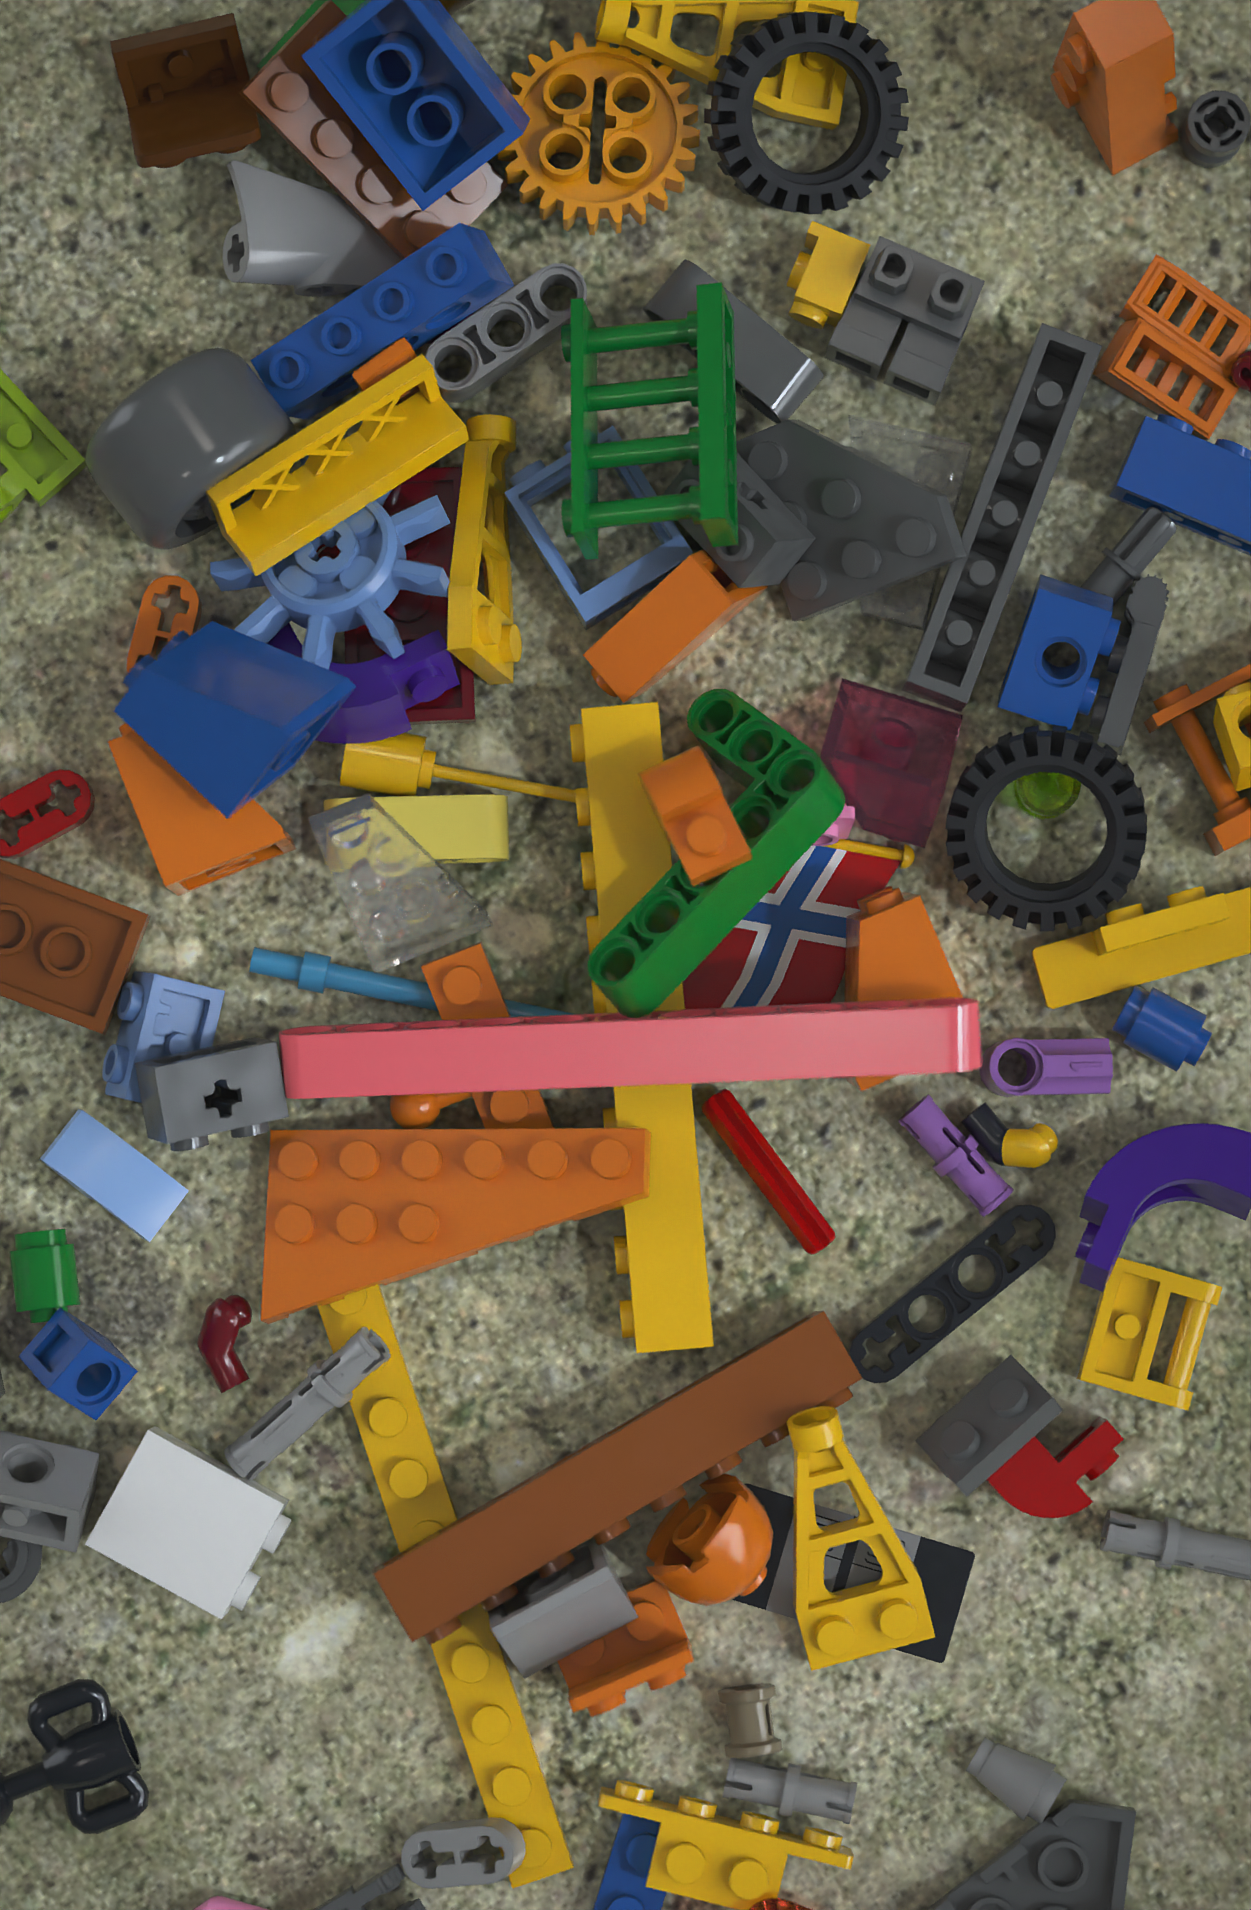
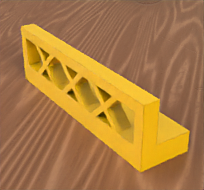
M421 354L207 490L206 493L222 535L252 573L258 576L330 530L339 522L355 514L368 503L380 498L470 439L464 422L441 397L433 366ZM416 385L419 386V392L396 405L402 394ZM363 421L358 431L342 439L347 429ZM309 455L303 466L292 473H288L295 462ZM256 489L248 501L233 510L231 509L230 503L249 491Z

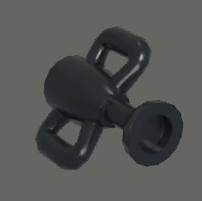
M77 1679L40 1694L29 1704L28 1725L46 1752L42 1755V1762L7 1776L0 1772V1826L6 1823L13 1812L14 1800L51 1785L55 1790H63L69 1820L74 1827L84 1834H100L132 1821L148 1807L149 1790L138 1773L141 1770V1762L132 1733L122 1713L119 1710L111 1712L108 1694L101 1685L93 1679ZM86 1703L91 1704V1721L75 1727L63 1736L48 1723L49 1718ZM117 1781L129 1792L127 1795L90 1810L84 1807L85 1790L98 1788Z

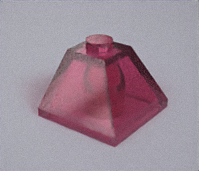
M842 678L820 758L843 790L845 804L855 807V818L863 830L882 835L892 841L905 842L925 848L945 792L963 715Z

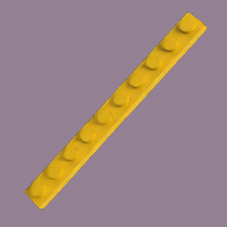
M380 1284L345 1295L342 1300L324 1306L318 1304L317 1306L333 1354L364 1326L379 1335L390 1351V1359L370 1373L352 1390L353 1396L349 1402L401 1553L458 1520ZM481 1603L458 1615L462 1623L459 1629L431 1644L488 1817L508 1820L519 1829L524 1838L525 1857L523 1862L513 1873L508 1875L512 1889L572 1869L574 1868V1862L501 1645L491 1629L488 1611L485 1612ZM499 1847L501 1856L503 1857L504 1851L502 1847Z

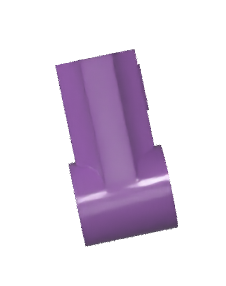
M1013 1038L996 1042L987 1048L982 1056V1067L979 1068L981 1080L987 1089L1003 1097L1109 1094L1113 1077V1059L1109 1038ZM1007 1050L1018 1052L1026 1061V1076L1017 1086L1009 1085L999 1075V1059Z

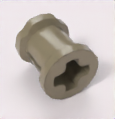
M770 1683L748 1684L718 1691L719 1701L726 1704L730 1743L724 1746L726 1757L748 1758L782 1751L781 1739L774 1737L770 1699L776 1695L775 1685Z

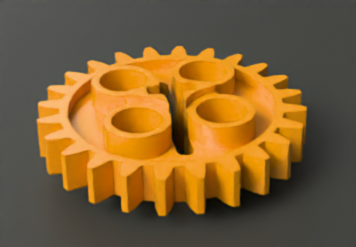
M580 32L574 33L573 50L567 52L555 40L550 41L551 60L545 62L539 56L531 53L528 56V69L531 77L517 72H513L511 75V88L517 94H512V96L529 116L530 121L524 133L497 154L500 161H512L505 168L507 184L524 181L519 189V197L522 204L529 203L538 197L541 198L539 218L542 220L550 217L557 209L562 211L563 230L569 231L574 225L577 217L586 218L589 235H595L600 219H608L615 233H621L622 216L629 213L641 226L645 225V205L650 203L656 209L665 212L668 209V197L664 188L682 193L685 189V178L680 171H694L696 155L688 149L699 147L700 130L691 127L692 124L698 121L699 109L698 105L683 104L690 97L689 82L671 84L675 78V69L665 64L655 68V59L643 53L637 56L632 53V48L619 45L617 49L610 47L609 42L597 40L596 46L587 47ZM602 81L607 85L601 181L598 184H591L589 182L594 86L597 82ZM564 93L576 94L583 99L580 106L567 110L559 108L552 101ZM633 96L643 100L646 106L638 112L628 113L620 110L615 104L624 97ZM563 152L574 154L580 159L576 166L564 170L555 168L548 161L552 156ZM621 156H632L639 159L643 166L635 172L624 173L615 169L612 163Z

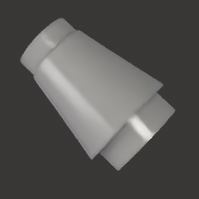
M986 1737L966 1769L967 1772L977 1777L976 1779L1023 1821L1028 1816L1042 1824L1067 1780L1053 1771L1056 1766L1055 1764L1000 1743L996 1744Z

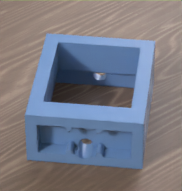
M611 426L602 433L598 432V443L623 441L614 426ZM570 440L563 447L567 452L566 455L548 466H545L542 460H538L524 467L510 478L509 481L513 487L504 493L506 503L581 624L585 630H588L653 590L693 552L673 521L649 523L662 545L584 593L530 507L571 482ZM638 465L614 468L632 498L657 496Z

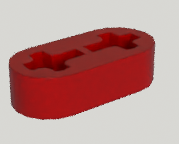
M59 769L49 772L1 798L0 815L6 813L11 819L18 820L31 813L34 821L24 825L17 831L20 841L16 845L11 846L6 840L0 839V857L16 859L25 856L82 825L89 819L94 810L95 796L90 784L81 775L71 770ZM62 783L69 790L80 789L81 795L73 801L76 809L73 814L67 816L61 809H54L42 816L39 808L56 798L53 788L57 784Z

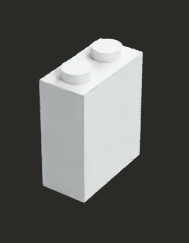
M154 1426L147 1430L85 1545L222 1619L228 1613L231 1605L242 1611L261 1578L259 1575L251 1572L254 1563L262 1549L272 1554L275 1552L292 1521L290 1518L282 1515L289 1499L254 1480L249 1481L246 1477L242 1478L229 1466Z

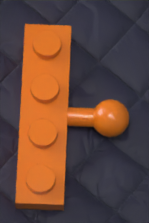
M482 941L422 964L421 969L442 1020L511 1017ZM540 1089L391 1095L390 1098L391 1115L395 1122L405 1129L428 1128L437 1119L440 1109L473 1097L485 1129L555 1128Z

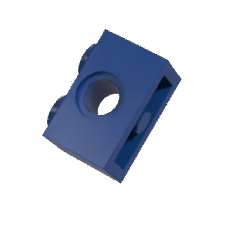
M1040 574L999 691L998 708L1050 725L1065 726L1069 731L1072 729L1077 713L1088 716L1100 679L1090 677L1098 654L1110 656L1121 620L1111 617L1113 613V598ZM1067 642L1077 649L1080 656L1073 664L1066 667H1058L1049 663L1043 653L1053 643Z

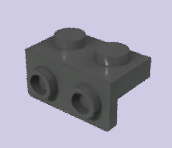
M1010 1355L993 1371L988 1373L979 1384L949 1411L940 1416L915 1441L940 1471L968 1497L1059 1415L1063 1409L1034 1377Z

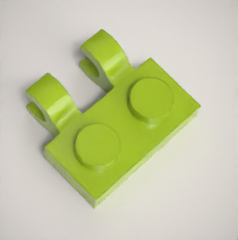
M1 369L0 464L5 468L6 472L0 477V523L18 507L27 494L42 507L87 467L86 460Z

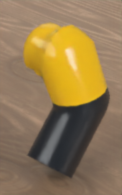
M986 1102L961 1121L991 1160L1000 1166L1022 1168L1042 1166L1050 1160L1051 1155L1058 1146L1057 1136L1049 1126L1036 1123L1033 1128L1029 1129L1006 1128Z

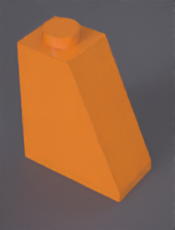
M704 549L689 555L583 654L593 667L591 668L593 679L603 691L612 697L618 696L623 703L644 694L763 593L768 586L738 588Z

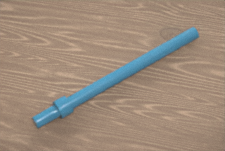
M254 947L249 972L298 982V989L323 994L325 988L438 1011L429 986L425 982L330 963L331 956L307 951L304 957ZM504 999L511 1017L573 1014Z

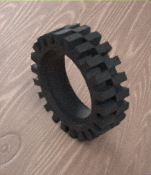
M788 12L777 14V18L771 20L763 19L752 25L754 30L748 34H739L730 43L734 48L728 56H720L715 65V68L720 70L716 81H709L706 95H711L712 100L711 109H704V123L711 124L713 135L707 137L711 151L718 152L721 161L717 163L724 175L731 176L736 181L734 186L742 193L751 195L756 198L757 202L766 206L793 213L822 214L823 210L828 209L838 211L849 207L847 202L853 198L862 200L872 192L869 186L874 181H884L891 172V170L885 167L890 157L899 158L904 146L896 142L899 130L907 131L909 117L901 116V104L909 103L907 88L898 87L896 78L901 76L902 73L897 62L888 61L885 53L889 49L880 39H872L868 36L869 30L859 23H850L842 16L818 12ZM802 52L822 54L830 57L842 66L854 82L860 103L858 130L850 147L834 163L824 169L810 173H794L785 170L769 159L757 141L753 130L751 112L755 92L767 72L786 57Z
M1039 725L1025 727L1022 734L1013 736L1012 732H1009L999 737L997 744L989 748L986 745L976 754L973 763L970 766L967 765L962 772L956 789H954L947 813L945 827L947 829L946 848L948 856L953 858L954 865L952 870L958 882L964 880L968 886L967 895L976 904L982 900L988 905V914L1000 920L1002 914L1013 919L1012 926L1025 930L1027 923L1040 924V931H1054L1055 924L1067 923L1068 929L1081 926L1083 918L1089 915H1093L1094 919L1100 917L1107 912L1108 904L1113 900L1118 903L1127 893V886L1131 879L1135 880L1140 870L1142 856L1145 853L1147 836L1145 799L1141 787L1137 788L1133 771L1127 763L1122 765L1119 762L1117 752L1108 744H1105L1104 747L1099 746L1093 742V735L1083 731L1080 732L1079 736L1067 733V727L1053 725L1052 731H1039ZM1038 772L1060 773L1076 779L1089 788L1100 802L1107 824L1105 845L1097 860L1078 876L1053 884L1035 883L1018 877L1007 869L994 854L987 833L986 821L988 811L996 796L1009 783L1022 776Z

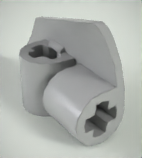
M236 160L227 164L237 194L241 222L229 229L223 246L224 271L230 281L235 283L294 285L295 294L300 296H333L348 292L354 288H361L402 261L340 196Z

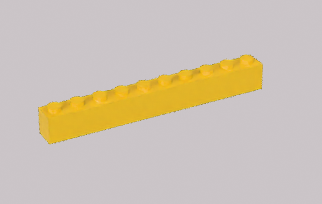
M658 702L581 708L582 723L569 724L572 762H585L587 787L575 788L578 827L591 826L593 851L580 852L583 890L597 891L598 915L586 916L589 955L672 867L671 844L668 842L638 776L639 772L663 762ZM591 980L594 1013L619 1012L593 980ZM683 983L654 1011L684 1010ZM691 1083L613 1086L615 1107L602 1108L604 1128H646L651 1132L649 1197L611 1209V1211L624 1210L626 1235L613 1236L617 1275L630 1274L632 1299L619 1300L622 1339L635 1338L636 1353L714 1347Z

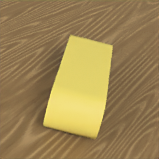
M508 796L355 797L323 801L324 865L455 864L503 862L509 860Z

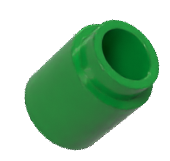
M66 1229L15 1234L16 1250L9 1252L16 1312L29 1311L31 1324L48 1322L60 1307L68 1312V1306L80 1305L74 1244H67Z

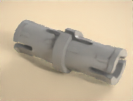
M730 1758L723 1798L729 1799L730 1797L780 1808L779 1815L791 1817L792 1811L850 1824L857 1782L851 1781L849 1783L800 1772V1765L791 1763L788 1764V1769Z

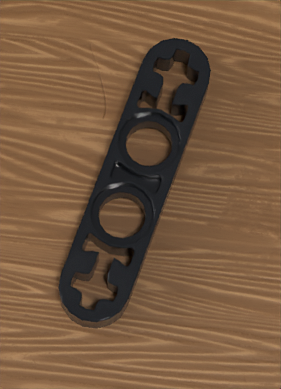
M1030 1204L1016 1205L1006 1210L862 1327L853 1336L848 1347V1354L861 1377L872 1383H886L896 1378L1045 1257L1052 1249L1056 1238L1055 1224L1050 1215L1042 1208ZM1019 1216L1025 1222H1030L1036 1218L1042 1226L1035 1234L1040 1244L1033 1250L1028 1245L1022 1244L1011 1251L1007 1256L1015 1260L1017 1265L1007 1272L1001 1256L992 1248L986 1246L985 1241L994 1234L997 1243L1002 1246L1016 1233L1014 1226L1011 1224L1015 1218ZM979 1254L985 1256L993 1265L994 1278L987 1289L981 1292H971L964 1288L959 1281L958 1270L965 1258ZM922 1295L935 1296L944 1306L945 1317L943 1323L932 1332L918 1331L909 1320L908 1311L911 1303ZM896 1315L902 1330L912 1339L916 1340L919 1345L908 1353L904 1342L901 1341L887 1354L892 1362L888 1369L883 1371L876 1365L865 1369L860 1362L867 1354L862 1344L870 1337L876 1342L881 1343L893 1335L895 1331L887 1327L885 1323L892 1316Z

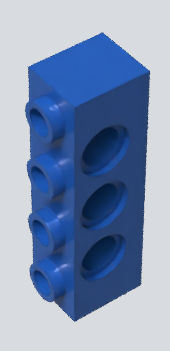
M458 223L251 359V362L263 384L289 417L309 420L357 389L358 385L352 376L354 371L398 339L405 337L415 351L515 285L486 233L483 230Z

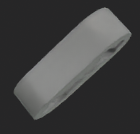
M493 1817L438 1822L423 1827L405 1841L401 1851V1863L411 1881L423 1888L435 1889L492 1884L502 1881L522 1864L525 1857V1841L519 1829L513 1823L503 1818ZM490 1839L492 1846L502 1847L504 1856L495 1861L492 1854L474 1855L473 1849L478 1848ZM431 1845L434 1852L453 1851L454 1857L449 1858L437 1867L435 1860L425 1859L423 1850Z

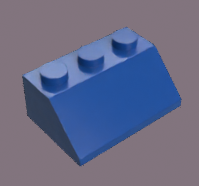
M365 0L301 56L422 211L519 138L530 121L529 116L439 0Z

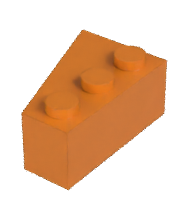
M1097 0L1074 12L1053 64L1055 73L1051 74V82L1061 103L1067 109L1072 106L1075 107L1112 175H1115L1179 140L1178 129L1167 116V114L1177 110V98L1172 91L1165 94L1164 83L1176 77L1174 33L1156 0Z

